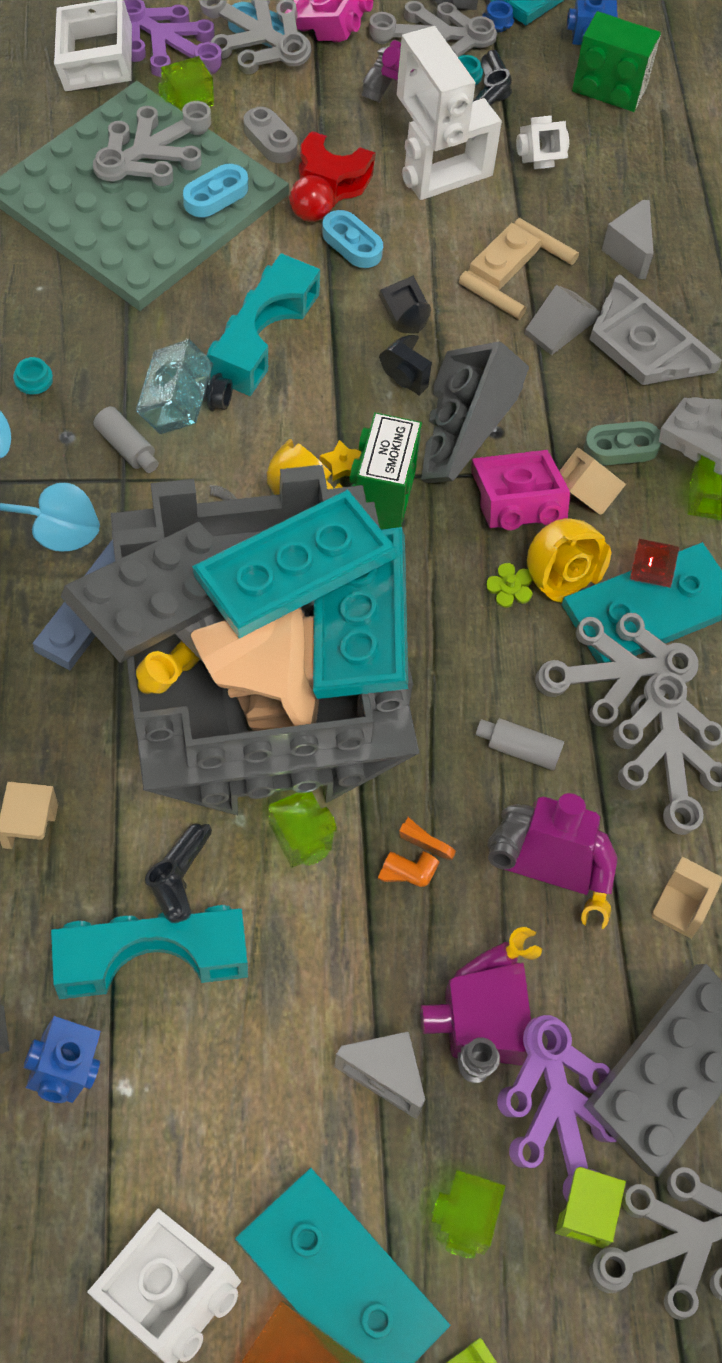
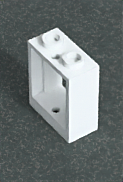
M100 0L57 8L54 65L65 92L131 81L132 24L124 0ZM93 9L96 12L91 13L88 10ZM117 33L116 45L75 51V40Z
M436 26L403 34L401 38L397 84L398 98L434 151L467 142L476 82Z
M485 98L473 101L465 153L433 164L434 149L415 121L409 122L408 139L405 141V167L402 169V176L406 186L412 188L419 200L493 176L502 120Z

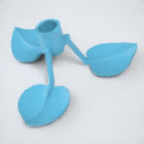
M0 411V458H2L9 451L11 431L7 419ZM55 483L45 488L39 497V508L0 503V511L37 516L32 527L33 537L40 545L53 551H72L84 547L99 532L100 523L89 497L79 487L70 483Z

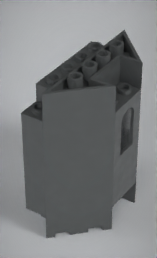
M323 465L280 469L279 495L197 503L194 479L150 483L152 509L110 513L115 561L197 522H200L225 549H228L347 489L379 527L374 502L366 503L363 485L327 489ZM314 609L310 611V616H314ZM176 634L127 659L144 791L238 815V797L248 796L253 799H262L273 795L275 792L287 790L306 793L323 786L325 802L328 803L419 754L409 706L413 687L409 662L408 689L319 699L316 723L248 732L246 717L237 697L230 698L228 688L218 687L201 660L191 670H182L178 679L164 693L143 694L139 691L136 676L137 666L151 652L159 651L170 654L181 641Z

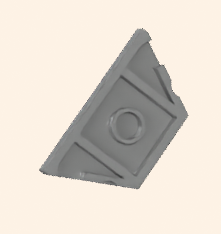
M618 275L615 278L611 292L606 298L601 314L597 318L591 332L590 340L642 385L710 374L719 370L722 359L623 276Z
M683 398L661 427L659 442L672 449L681 451L686 457L694 461L700 460L701 455L716 462L714 472L722 475V399Z

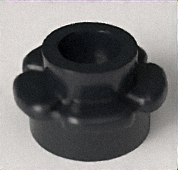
M217 373L211 379L205 380L202 388V401L207 402L210 411H214L215 408L222 410L228 408L233 392L232 380L223 378L221 373Z

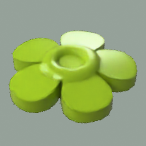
M504 563L498 568V576L488 578L487 590L492 594H498L496 602L499 606L509 608L513 605L514 598L521 604H525L531 599L532 590L527 586L533 580L528 569H520L515 575L513 564Z

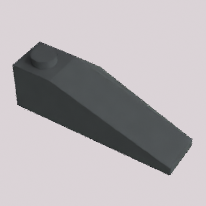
M501 341L447 351L434 383L433 394L438 397L437 408L430 412L429 422L434 425L433 436L426 442L421 478L425 483L454 481L517 401L523 389V383L529 366Z

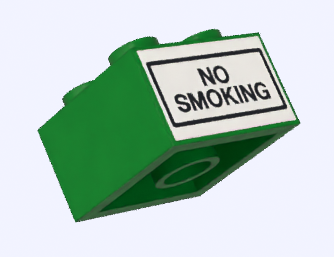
M597 11L583 36L572 92L635 112L649 82L661 32Z
M374 412L370 428L363 427L358 449L361 451L359 459H354L350 483H353L352 486L363 485L366 503L374 502L381 530L399 528L403 525L416 474L422 422Z

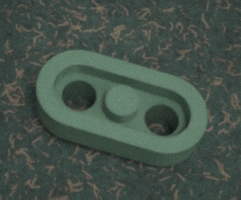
M645 421L598 425L591 428L587 433L584 452L601 465L650 461L657 456L662 444L659 442L660 430L655 425Z

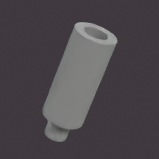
M106 407L97 414L93 422L94 427L133 468L138 469L142 467L147 473H151L158 467L159 462L153 457L155 453L154 447L115 407Z
M501 718L498 719L496 724L481 719L476 731V736L490 740L489 748L552 771L555 770L565 742Z

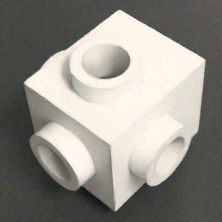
M552 116L531 118V125L520 127L516 146L518 155L522 156V163L534 162V169L555 167L554 160L568 158L569 134L566 130V121L552 122ZM539 138L542 140V147H541V149H540V141H539Z

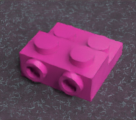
M293 0L298 13L295 20L297 30L305 32L314 29L318 41L341 42L347 40L351 32L359 30L362 15L364 12L372 10L374 1ZM287 9L285 14L290 13L292 10Z
M548 450L472 458L471 472L481 492L480 507L490 528L500 527L506 530H515L522 524L543 523L544 525H549L553 521L568 518L570 490Z

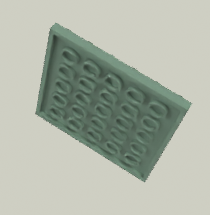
M135 81L1 175L0 209L137 310L141 311L289 195V183L209 129L201 135L187 133L165 145L198 147L201 150L202 164L196 170L184 169L180 161L141 158L136 161L151 164L159 161L170 163L173 167V182L167 186H158L153 183L152 177L126 175L117 181H105L98 178L93 170V161L99 150L108 147V126L110 123L123 121L129 125L130 141L123 145L122 151L134 145L138 126L137 110L140 107L152 106L158 111L159 123L152 130L151 136L183 119V112L140 82ZM223 164H236L246 170L248 174V192L243 198L208 217H196L185 210L183 189L188 183Z

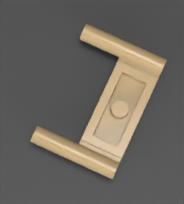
M518 218L514 224L511 223L470 263L469 271L462 273L459 284L520 320L525 314L527 307L499 290L536 254L540 247L570 265L576 262L579 252L523 219Z

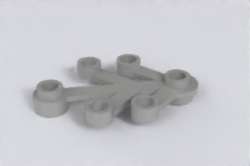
M199 0L202 12L206 16L214 19L222 17L246 31L228 36L218 34L212 38V43L218 46L221 44L226 45L221 49L222 59L229 57L233 49L265 42L273 46L272 48L256 52L249 49L244 50L238 55L240 70L244 74H253L259 69V65L282 61L288 66H300L310 58L311 44L302 33L297 31L295 20L298 13L293 0H281L276 6L278 19L284 25L285 35L273 29L269 11L271 0H251L252 5L256 8L258 20L231 6L226 0ZM286 9L292 10L290 13H282ZM246 60H253L251 64H244Z
M419 1L407 2L404 11L405 20L410 23L422 22L424 25L396 24L395 17L387 12L374 13L370 17L369 34L373 41L378 44H386L391 41L392 37H402L406 33L436 26L446 42L450 39L459 40L451 46L457 57L473 47L485 48L492 45L496 41L497 36L494 22L491 19L483 16L470 19L458 11L456 6L450 2L440 3L437 7L436 16L426 10ZM452 23H454V24H456L458 27L449 26V25L452 24Z
M201 101L189 102L182 109V120L152 136V130L159 123L158 111L152 106L140 107L137 110L138 126L134 145L122 151L123 145L130 141L129 125L123 121L110 123L108 126V147L99 150L93 161L95 175L105 181H117L126 175L152 177L154 184L167 186L173 182V167L170 163L159 161L151 164L136 161L141 158L180 161L181 166L186 170L192 171L200 168L202 158L201 150L198 147L165 145L187 133L194 135L204 134L211 125L210 107Z
M627 613L616 625L617 634L623 640H633L653 656V658L638 659L606 635L602 623L597 618L587 617L576 628L577 639L584 645L593 646L613 662L568 667L561 661L551 660L544 663L538 670L535 683L542 694L549 697H557L563 694L571 684L617 679L606 696L598 700L590 709L592 722L597 726L605 727L617 718L618 707L640 677L652 676L659 672H672L679 675L687 683L698 671V658L695 652L685 644L672 643L666 645L644 628L645 625L641 616L636 613ZM624 622H633L636 625L637 631L635 633L628 632L624 627ZM583 626H592L596 631V636L588 637L585 635ZM675 656L680 657L684 662V669L676 668L672 663V658ZM549 671H559L562 675V682H553L549 677ZM659 689L661 695L664 697L667 692L662 689ZM644 694L637 697L631 704L632 716L639 710V702H646ZM604 706L608 708L610 718H601L597 712L598 707Z
M659 672L654 674L645 684L644 695L646 702L631 719L624 720L615 728L613 737L616 744L621 748H633L642 740L643 729L658 714L661 732L635 761L628 762L620 769L618 780L625 789L637 790L647 781L648 772L664 755L670 804L664 809V822L672 832L685 835L701 825L704 814L699 802L688 796L683 758L700 772V782L704 788L709 791L720 790L722 788V763L715 762L702 749L712 750L722 743V727L714 721H709L686 700L687 686L679 675L672 672ZM659 689L668 693L669 700L661 695ZM678 717L695 730L694 739L696 744L679 729ZM623 729L630 730L633 733L634 740L627 739L623 734ZM704 730H708L714 735V741L706 738ZM628 770H633L637 773L639 777L638 782L629 778ZM710 771H714L719 775L720 783L715 782L711 778ZM674 812H679L683 815L685 824H681L676 819Z
M687 1167L678 1168L669 1176L667 1180L669 1194L678 1201H688L691 1199L720 1216L702 1222L655 1199L654 1193L646 1185L635 1184L622 1197V1206L625 1212L633 1218L644 1217L675 1232V1234L628 1252H623L621 1249L614 1247L605 1248L594 1256L589 1267L591 1280L599 1290L606 1293H616L624 1289L631 1282L633 1273L685 1254L675 1285L667 1291L664 1297V1306L667 1313L679 1320L686 1319L697 1311L699 1300L696 1289L713 1242L722 1239V1192L701 1183L696 1172ZM677 1176L686 1177L690 1181L691 1191L689 1193H684L677 1188ZM632 1193H640L644 1196L647 1202L646 1209L638 1210L632 1205L630 1200ZM607 1260H616L621 1265L622 1274L619 1278H613L608 1275L605 1269ZM721 1267L712 1274L710 1289L713 1295L722 1301V1288L719 1284V1279L722 1275ZM676 1292L683 1293L688 1298L689 1308L686 1312L679 1311L674 1306L673 1296Z

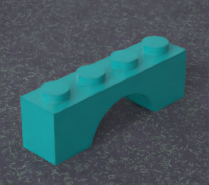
M280 253L272 266H266L255 290H249L239 313L229 318L222 337L219 341H213L208 349L207 362H209L210 379L213 375L221 373L223 378L232 380L234 390L251 397L268 372V344L261 339L259 333L266 326L279 320H303L319 296V268Z
M226 905L212 906L205 909L204 913L191 914L189 919L176 924L170 923L162 912L157 918L139 920L135 916H120L113 918L110 923L91 925V923L86 921H73L65 924L61 929L51 930L53 982L59 1000L107 994L112 979L124 964L137 956L153 952L167 953L181 958L192 967L201 983L248 978V960L242 908L232 909Z

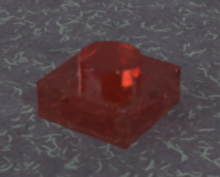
M639 539L630 580L671 588L679 547Z

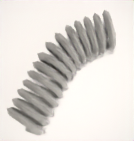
M212 484L209 486L211 487L210 496L213 493V496L219 497L223 501L225 499H237L226 488L217 485L212 486Z

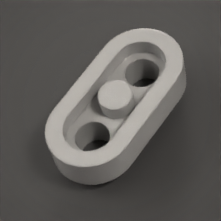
M256 107L245 113L244 134L269 161L287 163L296 157L297 137L274 111L266 107Z

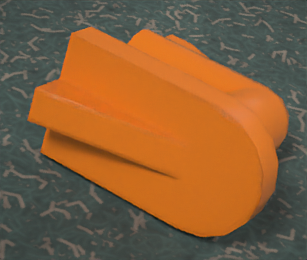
M409 817L399 830L400 838L439 857L452 860L456 853L454 848L430 836ZM391 851L385 860L378 879L383 882L407 881L416 886L425 887L430 883L440 862L422 851L417 863Z

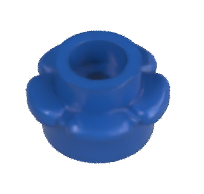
M497 0L490 2L487 5L486 13L482 15L494 22L497 32H503L514 24L513 8L505 1Z

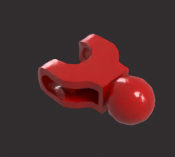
M311 131L300 145V156L302 159L298 170L300 179L293 184L289 195L290 205L295 215L304 221L317 222L324 219L338 201L362 195L373 176L376 152L359 147L350 155H335L324 147L327 136Z

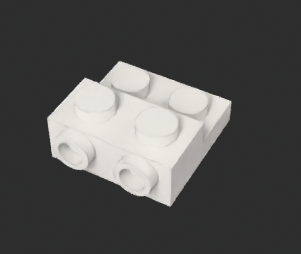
M158 1208L87 1293L162 1362L177 1363L178 1360L187 1362L195 1356L203 1342L201 1332L214 1315L218 1318L223 1317L233 1308L238 1298L236 1288L241 1283V1280L226 1262Z

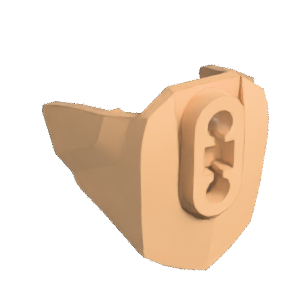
M298 608L240 639L226 620L196 629L191 633L193 643L218 687L228 688L230 698L237 697L246 720L253 731L316 723L319 699L316 698L313 692L314 616L306 617L301 608Z

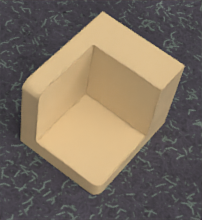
M578 447L559 471L570 492L600 515L606 511L626 485Z
M7 782L0 813V842L2 848L12 849L15 837L37 840L45 837L47 822L55 821L58 808L53 786Z
M682 857L652 913V918L692 939L711 907L722 883V877Z

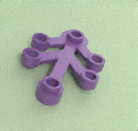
M124 0L132 24L131 61L138 62L146 57L145 43L140 39L141 28L151 34L153 56L150 59V65L153 75L165 77L171 73V60L166 54L165 43L195 60V65L201 73L212 75L218 71L222 64L221 48L217 44L210 42L215 36L213 22L206 19L189 22V9L184 5L146 8L142 0ZM170 20V23H158L156 21ZM195 35L196 40L204 43L195 45L182 36Z
M543 1015L533 1018L527 1024L523 1042L528 1055L513 1086L505 1087L500 1091L497 1104L500 1112L506 1117H523L527 1115L532 1107L531 1093L544 1072L547 1090L525 1137H517L512 1141L509 1155L511 1161L517 1167L535 1168L539 1166L544 1158L543 1147L556 1122L568 1172V1177L563 1183V1195L566 1201H568L574 1171L578 1167L588 1169L576 1116L591 1126V1132L596 1140L600 1142L617 1141L610 1134L607 1135L604 1127L584 1107L589 1098L567 1083L563 1065L579 1075V1083L582 1089L591 1094L596 1091L611 1070L603 1063L593 1062L571 1046V1033L563 1022L554 1016ZM543 1033L547 1036L548 1045L546 1049L544 1048L542 1043ZM594 1071H597L599 1075V1084L597 1086L592 1080ZM513 1093L519 1099V1105L516 1110L512 1108L510 1101ZM526 1143L531 1150L528 1161L524 1159L522 1152Z

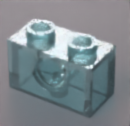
M190 339L155 350L136 412L159 434L196 424L213 363Z

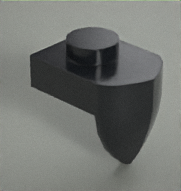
M414 275L380 290L379 297L397 331L415 334L425 327L430 317L431 307L427 303Z
M407 335L390 344L379 355V358L388 376L393 378L401 387L408 388L420 396L429 387L432 362L413 350L419 336Z

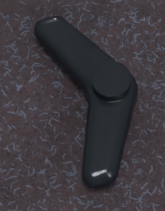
M490 50L482 57L485 87L473 100L485 98L490 106L495 101L504 100L512 94L510 72L496 50Z
M195 823L189 826L164 859L155 864L145 876V883L150 888L170 923L183 922L191 916V907L186 893L187 884L183 878L212 834V828L209 824L201 825Z

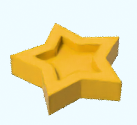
M339 440L334 451L320 455L319 461L331 469L333 482L343 476H350L353 461L360 458L361 451L349 449Z

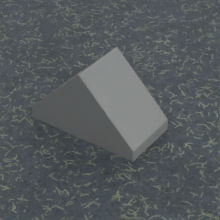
M649 200L640 201L610 222L602 247V251L638 279H646L653 257Z
M556 285L525 329V335L550 355H553L596 322L601 312L577 293Z
M409 1032L340 1047L335 1058L334 1067L417 1119L424 1105L425 1096Z

